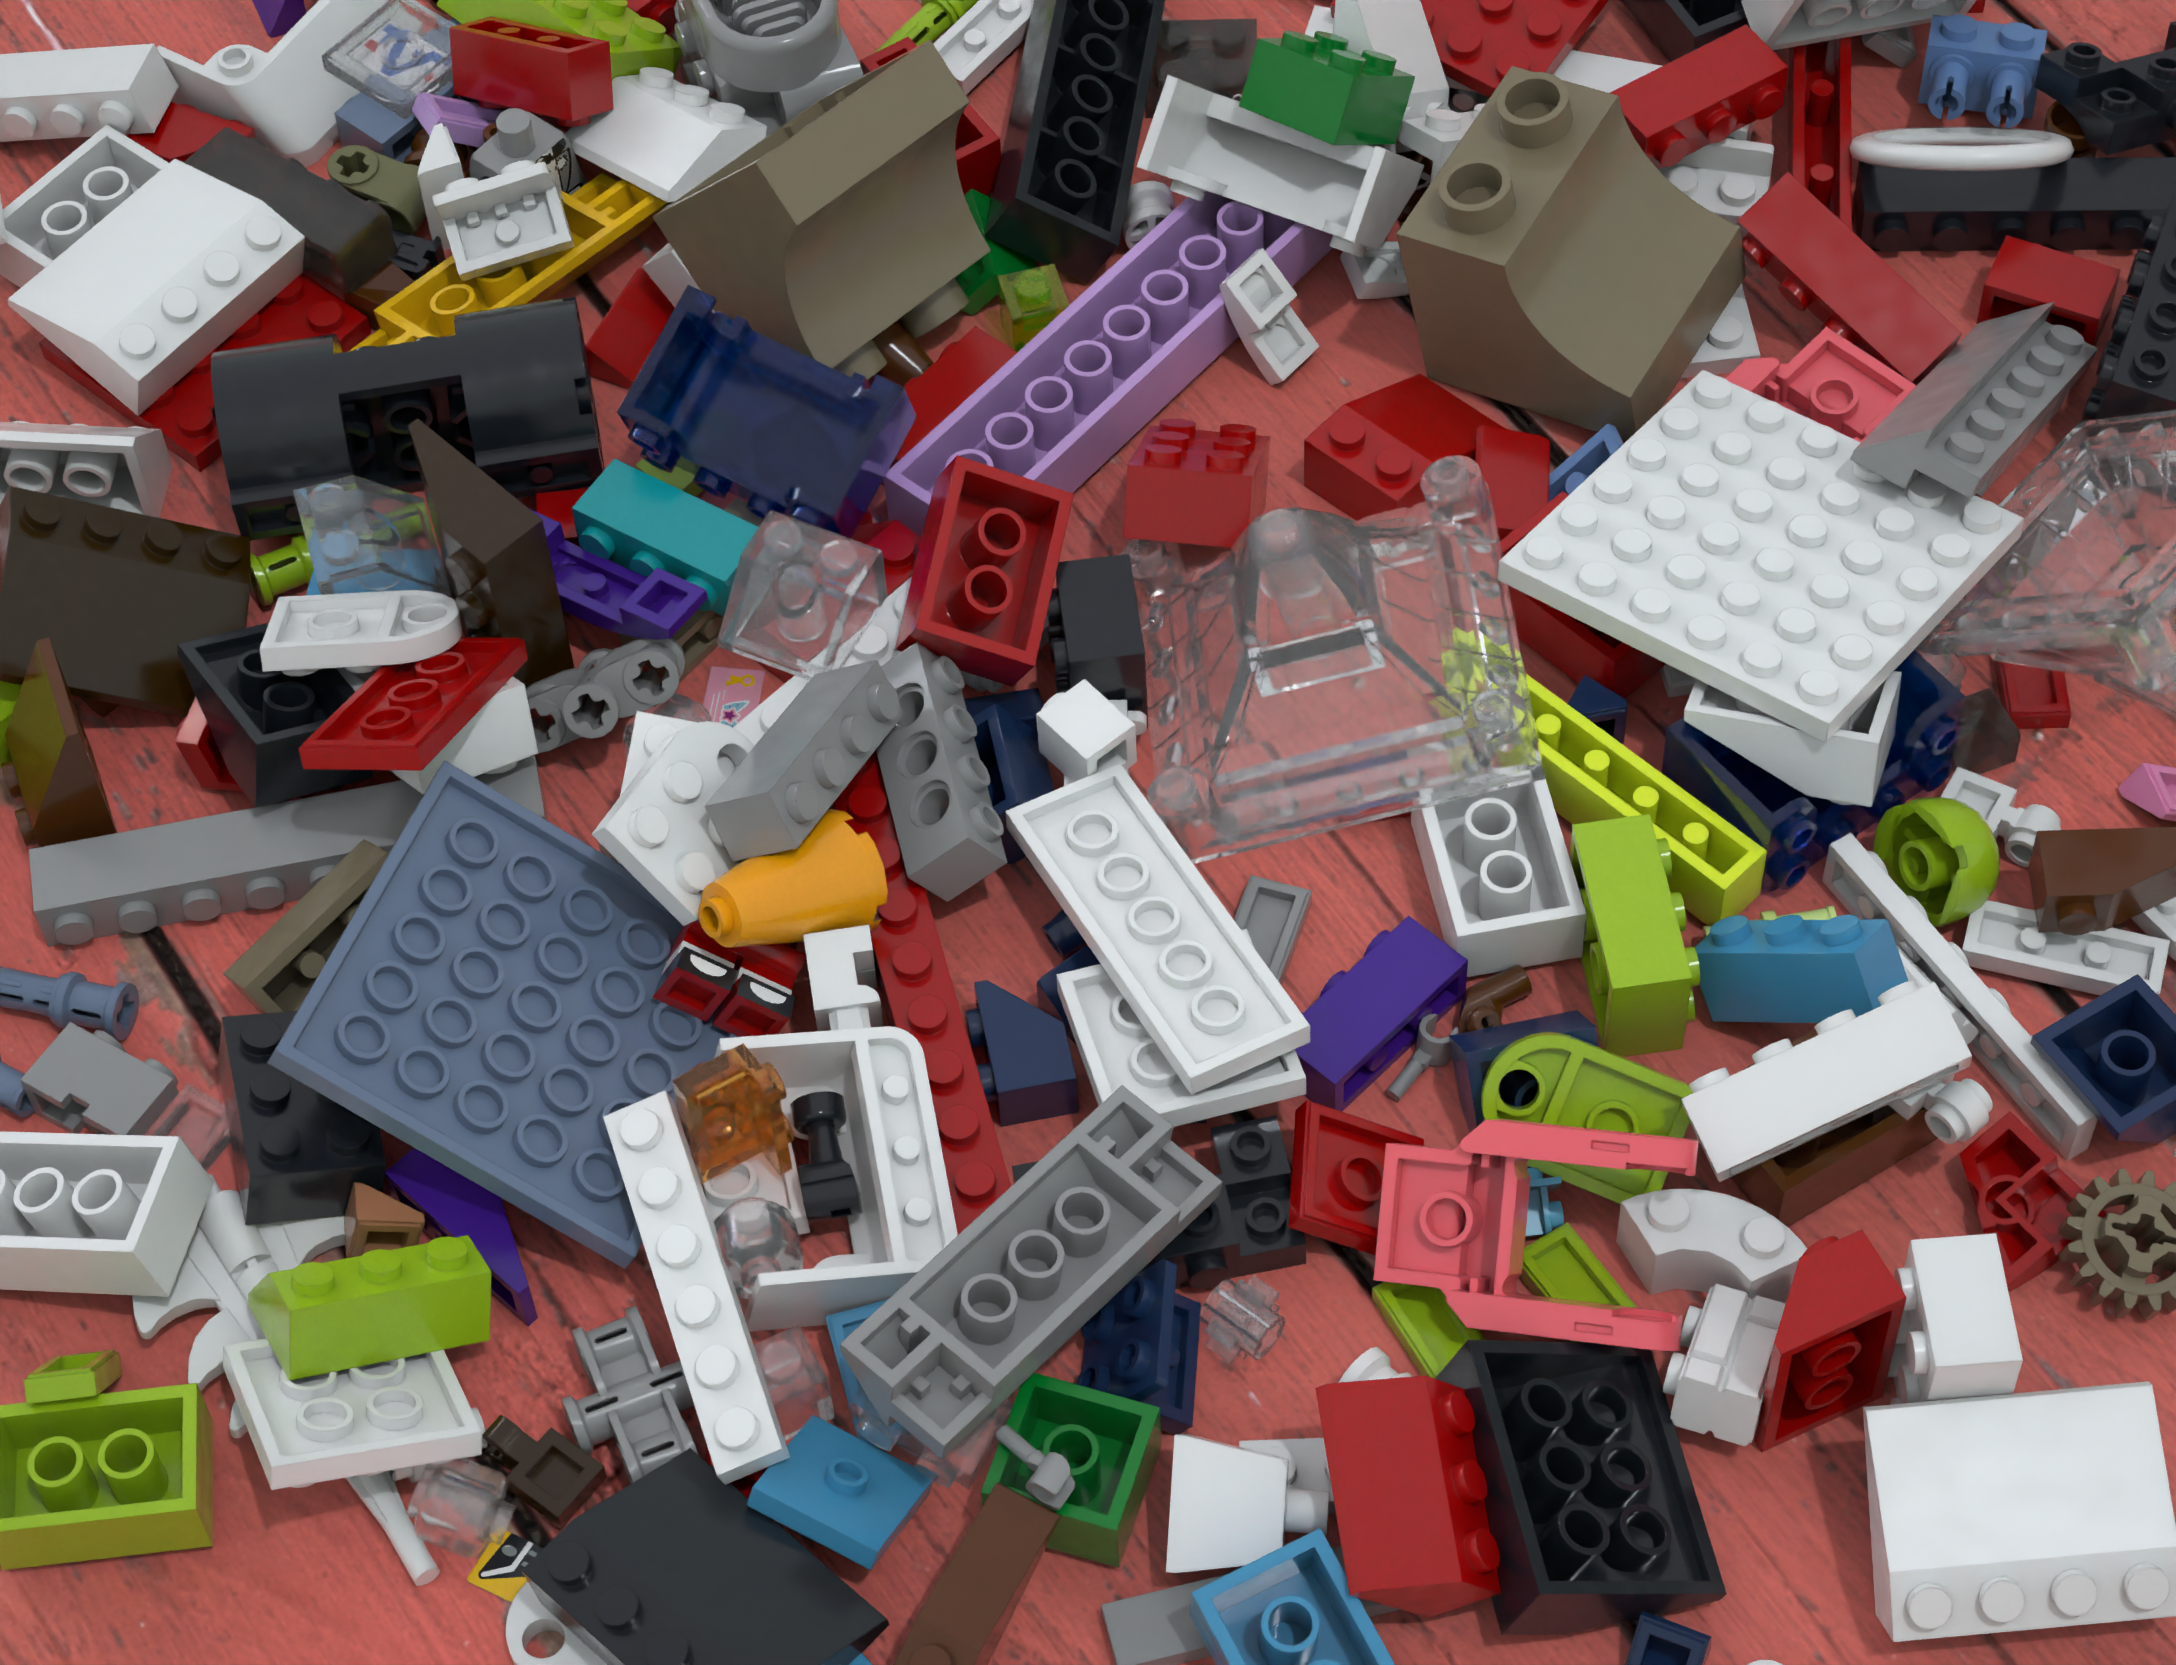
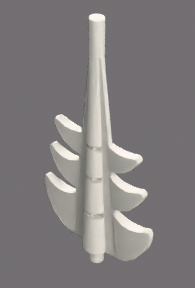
M208 1174L214 1181V1184L169 1297L132 1295L135 1323L140 1336L144 1339H151L162 1327L179 1316L198 1309L217 1307L220 1312L209 1319L195 1337L188 1360V1384L197 1383L200 1391H202L210 1381L225 1372L223 1368V1345L266 1339L248 1305V1293L268 1273L293 1269L300 1264L310 1262L316 1256L330 1249L345 1245L344 1216L245 1225L239 1192L234 1190L221 1191L214 1177ZM235 1400L232 1406L229 1429L232 1437L240 1438L248 1432V1429ZM384 1471L374 1476L359 1475L347 1477V1481L383 1527L416 1586H423L433 1581L439 1575L440 1570L410 1520L390 1471Z

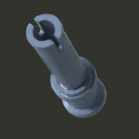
M0 966V1007L49 1016L52 1023L61 1029H64L69 1022H72L77 1026L102 1030L118 1041L126 1039L134 1027L139 1008V994L136 986L131 983L120 982L114 987L89 982L85 975L77 972L65 973L59 978Z

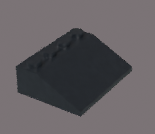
M1467 1340L1435 1379L1465 1389V1395L1474 1411L1475 1427L1472 1430L1477 1461L1487 1481V1496L1484 1500L1490 1533L1495 1538L1500 1553V1563L1497 1571L1501 1594L1492 1596L1491 1599L1501 1635H1564L1640 1618L1642 1611L1655 1615L1719 1601L1727 1594L1676 1428L1670 1419L1671 1412L1651 1350L1582 1342Z
M691 1448L574 1518L521 1570L540 1603L607 1665H849L890 1625L887 1618L773 1519L747 1506L748 1498L731 1483L725 1485L717 1477L715 1469Z

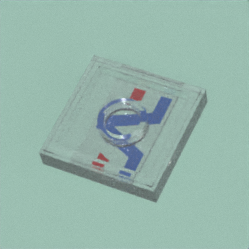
M388 0L321 55L324 70L406 120L413 114L412 107L418 93L425 92L436 95L453 80L449 27L456 25L415 0Z

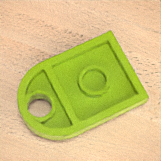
M1543 1032L1531 1034L1514 1041L1494 1059L1483 1081L1481 1107L1484 1120L1507 1119L1683 1138L1690 1121L1683 1109L1681 1099L1693 1093L1689 1084L1588 1042L1567 1034ZM1526 1070L1533 1074L1537 1080L1538 1089L1534 1099L1524 1106L1508 1105L1499 1095V1084L1502 1078L1510 1071ZM1532 1159L1527 1161L1528 1167L1538 1168V1171L1553 1177L1561 1176V1180L1619 1204H1621V1201L1634 1196L1661 1190L1668 1175V1172L1656 1170H1624Z

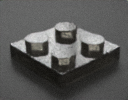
M1257 19L1161 21L1145 105L1146 118H1153L1167 75L1231 99L1233 95H1242L1257 44ZM1236 97L1234 100L1240 102L1241 97Z

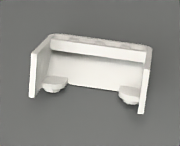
M318 0L268 53L249 45H230L219 50L202 65L160 45L157 49L179 85L171 102L180 105L187 104L199 111L226 120H237L248 127L254 128L263 159L286 169H303L318 162L340 139L334 113L346 101L355 97L381 76L397 43L383 33L391 27L410 39L402 58L420 45L426 36L421 17L407 0ZM371 43L380 47L376 56L365 50Z
M1167 75L1136 167L1173 179L1170 191L1203 202L1206 191L1332 234L1329 246L1362 258L1366 247L1379 250L1416 190L1424 168L1423 164L1378 146L1374 148L1368 145L1329 144L1239 107L1240 102Z
M884 1026L719 1039L706 1086L708 1100L773 1095L777 1118L782 1127L793 1136L808 1140V1135L799 1133L793 1126L791 1103L803 1095L814 1092H836L843 1096L846 1123L836 1131L843 1160L850 1164L860 1190L863 1213L847 1216L854 1254L825 1258L813 1269L758 1273L744 1315L749 1332L826 1325L825 1316L887 1300L958 1236L924 1052L918 1040L909 1032L897 1027Z

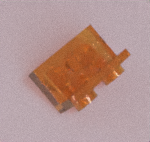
M744 1043L708 1062L696 1065L687 1073L672 1080L684 1134L699 1179L703 1183L759 1153L764 1155L779 1175L792 1169L788 1144L794 1141V1134L789 1121L782 1112L780 1102L787 1096L785 1086L773 1065L769 1062L761 1065Z

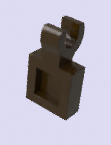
M500 1415L482 1434L483 1439L491 1444L486 1449V1453L502 1467L511 1470L505 1478L508 1490L560 1529L606 1479L604 1465L552 1427L536 1442L516 1424Z

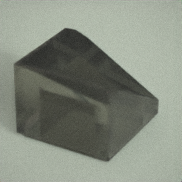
M1991 688L1937 707L1933 712L1929 737L1953 773L1957 767L1980 775L2015 762L2021 739L2019 729Z

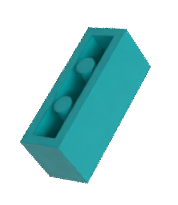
M615 458L572 507L579 546L584 551L610 560L644 577H648L658 567L706 589L708 599L699 607V610H711L730 620L733 619L773 569L766 530Z

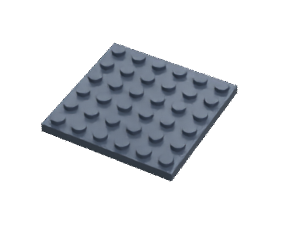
M444 760L267 1063L626 1269L636 1257L643 1241L603 1116L665 1090L674 1100L688 1146L690 1147L712 1100L707 1099L706 1086L719 1039L738 1036L712 1025L717 1009L705 1022L653 998L675 939L684 926L623 865Z

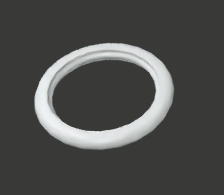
M1951 126L1897 128L1868 132L1853 138L1849 148L1853 158L1867 164L1902 169L1940 171H1995L2039 168L2064 162L2070 159L2074 152L2071 140L2056 133L2017 128Z

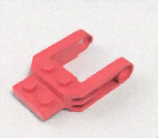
M1825 327L1789 363L1779 364V360L1775 357L1745 359L1725 378L1733 384L1768 400L1777 402L1787 409L1822 425L1831 427L1835 431L1859 442H1862L1916 387L1915 384L1828 327Z
M1486 1119L1464 1137L1455 1149L1386 1143L1373 1280L1440 1288L1446 1296L1448 1305L1467 1328L1638 1349L1679 1351L1682 1314L1526 1295L1517 1292L1516 1282L1522 1274L1531 1181L1527 1170V1161L1532 1159L1624 1170H1656L1695 1176L1699 1141L1507 1119Z

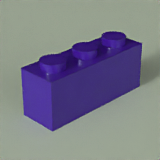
M1410 916L1406 917L1391 932L1388 930L1380 932L1368 945L1364 957L1348 972L1342 970L1334 974L1323 987L1319 999L1302 1013L1310 1024V1043L1296 1048L1295 1051L1306 1076V1094L1304 1096L1312 1102L1339 1111L1346 1109L1416 1043L1419 1024L1425 1016L1437 1014L1438 1022L1463 999L1466 991L1468 960Z

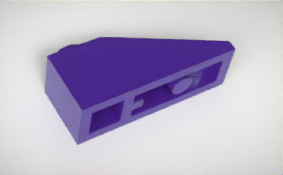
M416 1148L410 1150L385 1171V1177L392 1198L424 1214L425 1223L422 1231L432 1240L439 1237L456 1238L469 1235L492 1272L491 1294L525 1325L530 1326L538 1319L501 1197Z

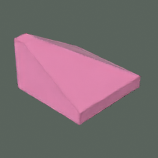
M2142 763L2118 787L2121 796L2160 819L2176 821V768Z

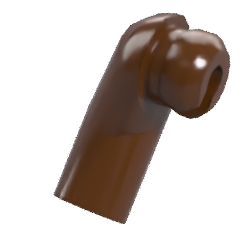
M1516 964L1470 986L1465 991L1458 1020L1461 1033L1503 1025L1501 1022L1503 1007L1532 993L1529 977L1520 965Z

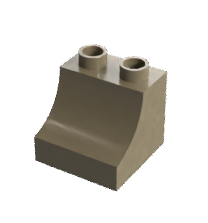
M931 40L822 97L653 216V219L771 397L814 379L827 401H833L864 383L887 364L873 338L894 322L899 320L906 331L915 339L951 318L970 302L955 277L991 251L968 207L957 171L955 156L956 131L960 117L970 101Z
M1511 66L1396 233L1427 378L1596 432L1600 431L1606 424H1611L1616 427L1621 439L1624 441L1633 436L1662 408L1746 276L1741 227L1714 214L1692 200L1654 166L1631 133L1622 112L1618 95L1564 81L1549 73L1532 72Z

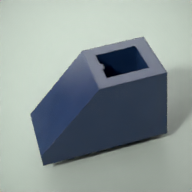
M988 980L974 982L977 1008L965 1010L968 1034L972 1049L984 1047L987 1063L977 1065L987 1103L996 1102L1001 1127L1079 1113L1077 1079L1064 1022Z

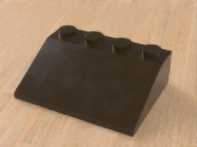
M417 418L408 427L446 580L452 599L455 601L460 612L461 626L465 637L524 639L528 660L513 677L522 682L525 688L556 673L575 668L543 520Z
M9 486L0 504V681L22 685L36 642L50 637L71 695L187 717L196 696L178 657L177 644L245 628L251 590L250 537Z

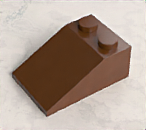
M50 637L38 640L5 733L12 760L1 763L12 799L23 796L26 806L15 811L25 845L28 847L38 843L39 847L118 833L91 745Z

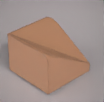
M354 1182L344 1216L346 1258L361 1256L368 1251L376 1249L393 1250L418 1245L425 1223L424 1214L368 1185Z

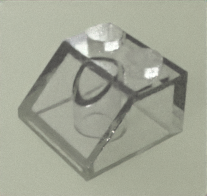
M355 475L293 490L321 595L422 590L452 597L423 498Z
M770 510L740 556L717 639L719 647L809 681L815 674L843 668L887 598L882 550Z

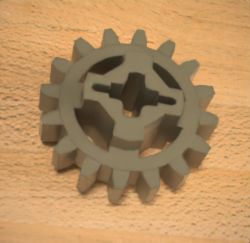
M2125 1168L2118 1169L2109 1179V1184L2100 1176L2094 1178L2084 1189L2086 1195L2078 1193L2066 1207L2073 1217H2067L2058 1227L2059 1235L2073 1241L2058 1254L2060 1261L2067 1263L2076 1262L2079 1268L2078 1272L2069 1282L2073 1287L2089 1283L2094 1288L2090 1299V1304L2094 1307L2101 1304L2106 1298L2114 1300L2115 1315L2118 1318L2123 1319L2133 1309L2134 1305L2138 1306L2144 1320L2152 1319L2161 1310V1305L2169 1312H2173L2176 1310V1182H2172L2162 1191L2155 1188L2154 1172L2146 1170L2136 1183H2132L2131 1177ZM2125 1205L2124 1211L2120 1215L2109 1212L2104 1218L2098 1217V1214L2106 1208ZM2165 1270L2172 1272L2163 1281L2145 1284L2146 1278L2151 1273L2161 1275Z

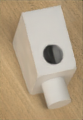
M1189 1434L1174 1435L1166 1572L1181 1573L1245 1566L1283 1547L1285 1532L1311 1533L1321 1528L1322 1532L1327 1535L1329 1491L1287 1489L1289 1459Z

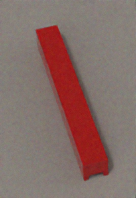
M1851 37L1790 47L1788 74V172L1852 231V155L1849 149L1852 142Z

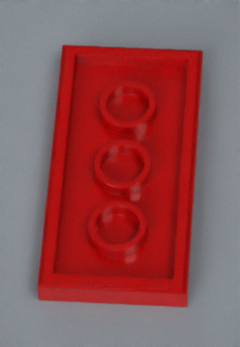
M461 637L453 647L436 656L416 662L382 665L298 748L303 769L422 771L528 660L525 640L520 638Z

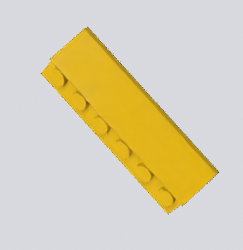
M603 173L571 195L560 190L564 198L565 207L563 208L575 247L466 281H462L454 257L451 255L373 311L380 329L349 351H354L363 346L381 347L413 342L427 336L439 338L455 335L454 316L457 314L547 301L647 230L654 222L653 216L663 210L668 202L624 179L618 182Z

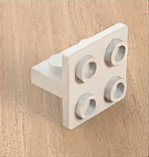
M531 160L514 162L505 166L501 170L500 175L478 181L476 178L459 179L445 186V192L432 196L434 207L443 220L456 268L462 281L575 247L563 208L565 207L563 195L545 162L536 164Z

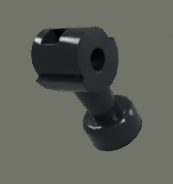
M823 1091L806 1094L795 1099L790 1105L793 1126L799 1133L808 1135L810 1163L798 1165L799 1181L808 1222L813 1223L863 1213L860 1190L850 1164L843 1160L836 1131L846 1123L843 1096L836 1092Z

